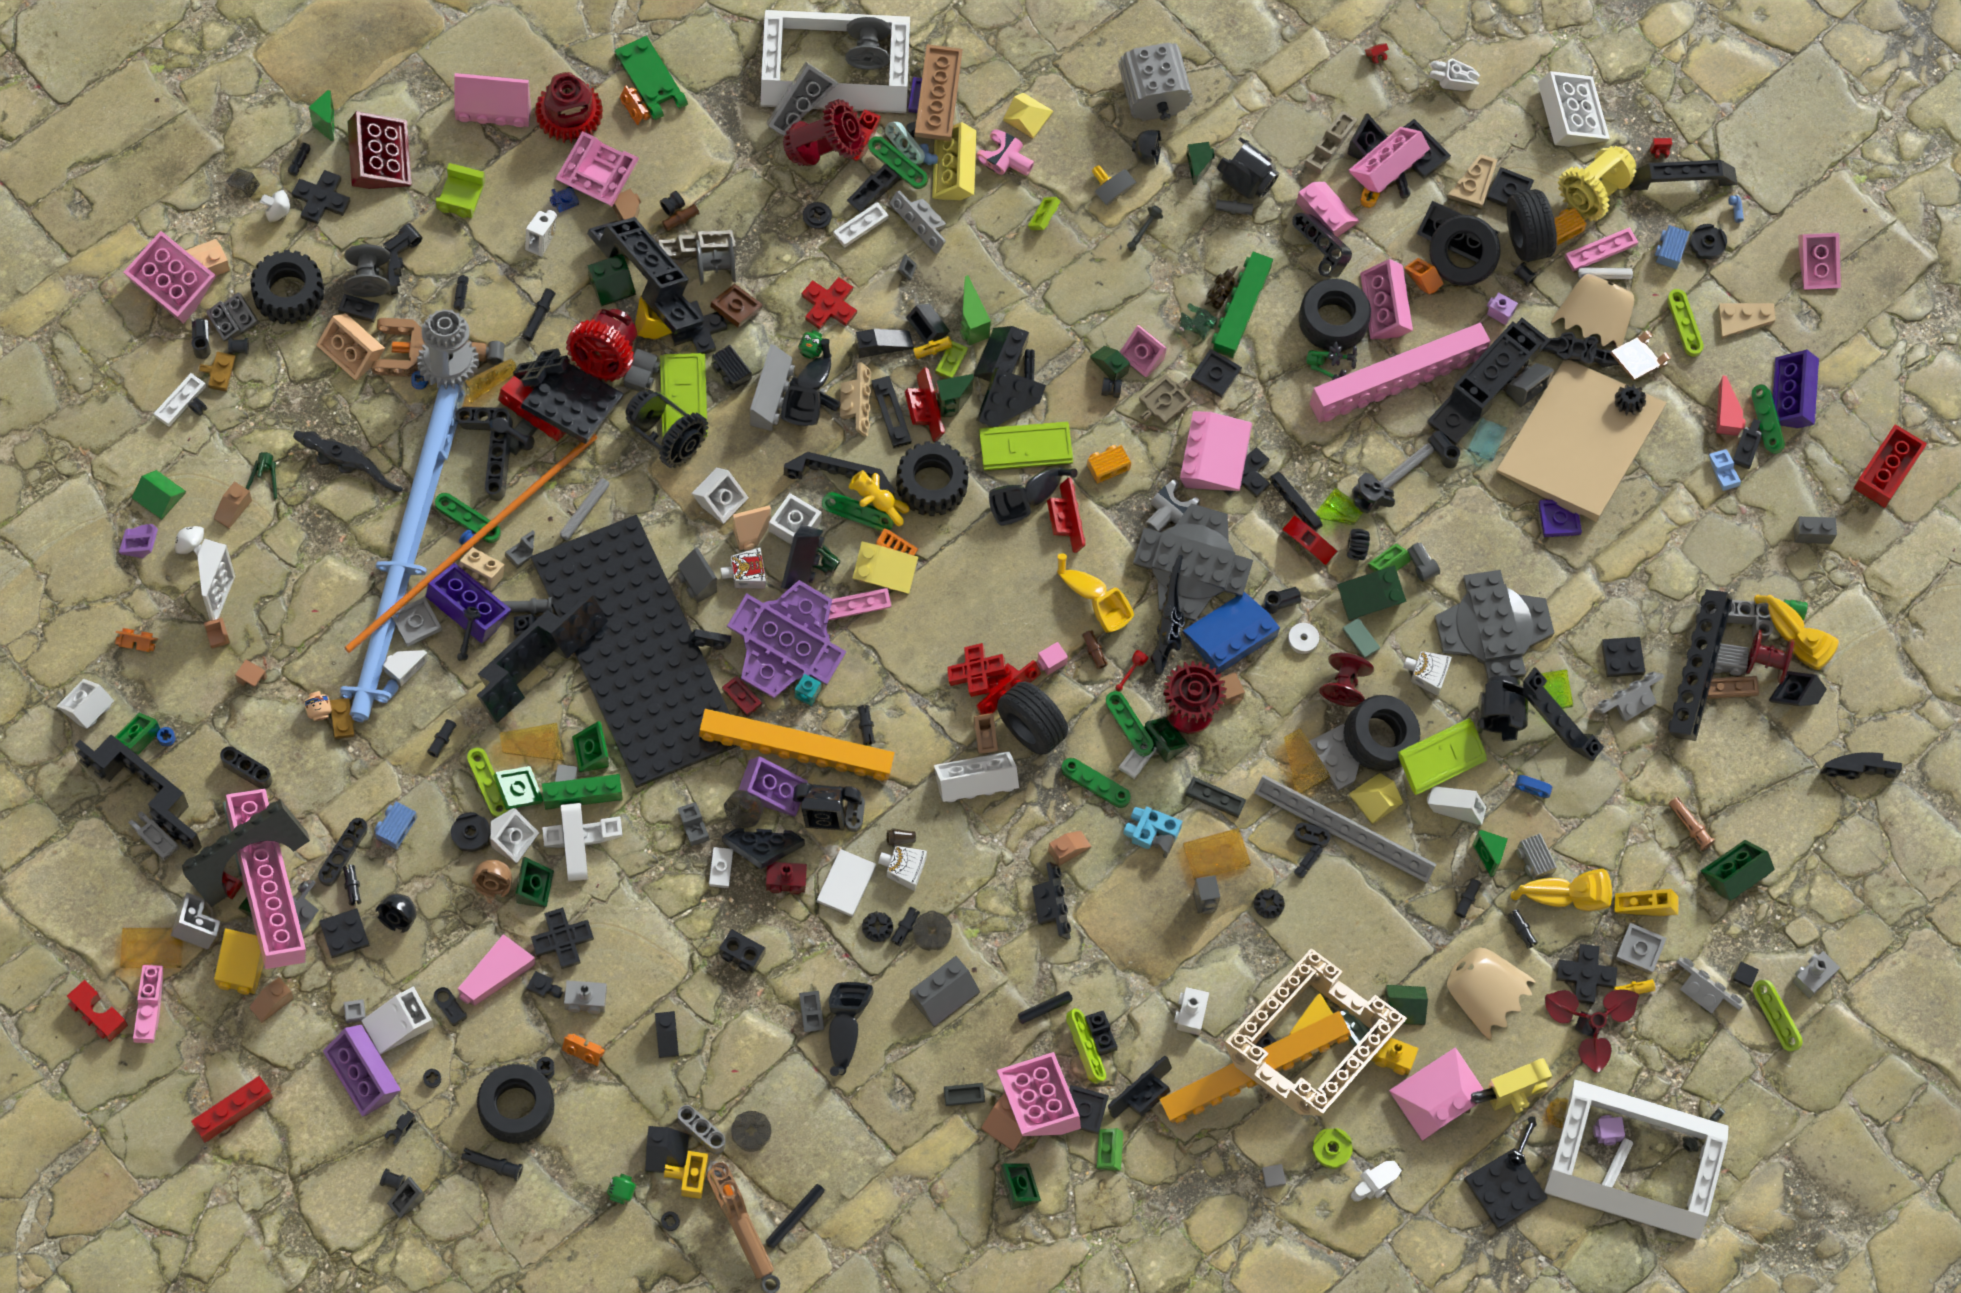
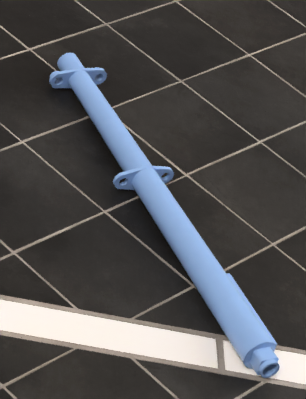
M455 384V389L451 385H448L447 389L444 388V385H441L438 389L392 560L378 561L376 563L377 569L388 572L375 620L405 595L410 575L426 574L427 569L420 565H414L443 463L444 460L448 459L458 421L455 414L463 406L466 395L463 388L458 384ZM392 617L371 634L357 687L342 686L340 688L341 697L349 699L354 697L350 716L357 722H364V720L369 719L374 699L382 703H387L391 699L389 692L376 689L396 625Z

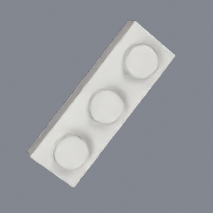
M877 202L833 231V235L845 248L886 221L889 215Z
M190 373L154 412V416L170 427L188 407V404L193 402V399L206 388V384Z

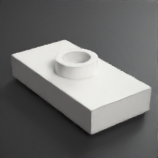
M713 848L710 887L729 888L733 849Z

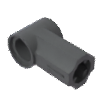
M1422 543L1413 544L1407 549L1415 565L1416 574L1422 582L1440 574L1437 562L1430 558Z

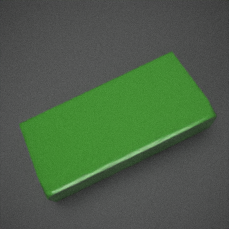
M1396 543L1370 561L1368 566L1373 572L1395 565L1398 571L1410 562V556L1406 549Z
M1118 1128L1099 1130L1097 1169L1121 1170L1123 1131Z

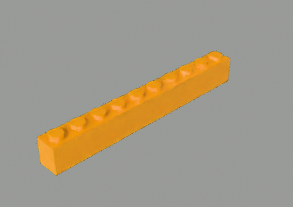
M709 709L704 710L699 737L706 741H720L727 746L737 745L744 750H759L762 754L768 755L772 753L784 759L794 758L801 763H816L819 767L826 768L829 766L840 772L850 771L858 776L868 775L880 781L889 779L895 753Z
M1337 1011L1262 1048L1269 1053L1265 1063L1277 1072L1282 1069L1286 1071L1295 1066L1294 1063L1300 1060L1305 1062L1313 1057L1312 1054L1318 1051L1320 1053L1326 1052L1331 1048L1330 1045L1336 1042L1338 1044L1346 1042L1352 1034L1341 1012ZM1234 1063L1161 1098L1160 1101L1169 1120L1172 1123L1176 1122V1124L1187 1120L1186 1116L1192 1113L1194 1115L1200 1114L1205 1111L1204 1107L1211 1104L1216 1106L1223 1102V1098L1227 1096L1234 1097L1241 1093V1089L1248 1087V1089L1258 1085V1083L1236 1068Z

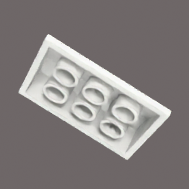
M1550 71L1538 81L1555 145L1570 147L1610 140L1593 77Z
M204 539L202 545L198 546L196 555L198 556L202 596L209 619L212 621L220 616L234 581L235 573L227 545Z

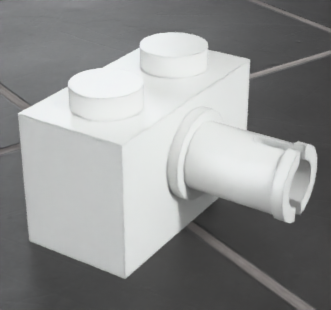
M1186 987L1185 993H1180L1178 1004L1182 1006L1180 1012L1176 1011L1174 1023H1178L1176 1030L1196 1035L1200 1034L1209 992Z

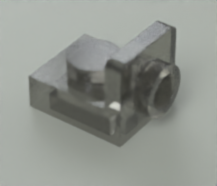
M236 168L226 181L229 186L242 190L247 197H251L260 186L259 181L252 172Z

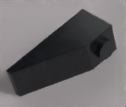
M869 329L855 333V344L859 358L914 349L910 331Z

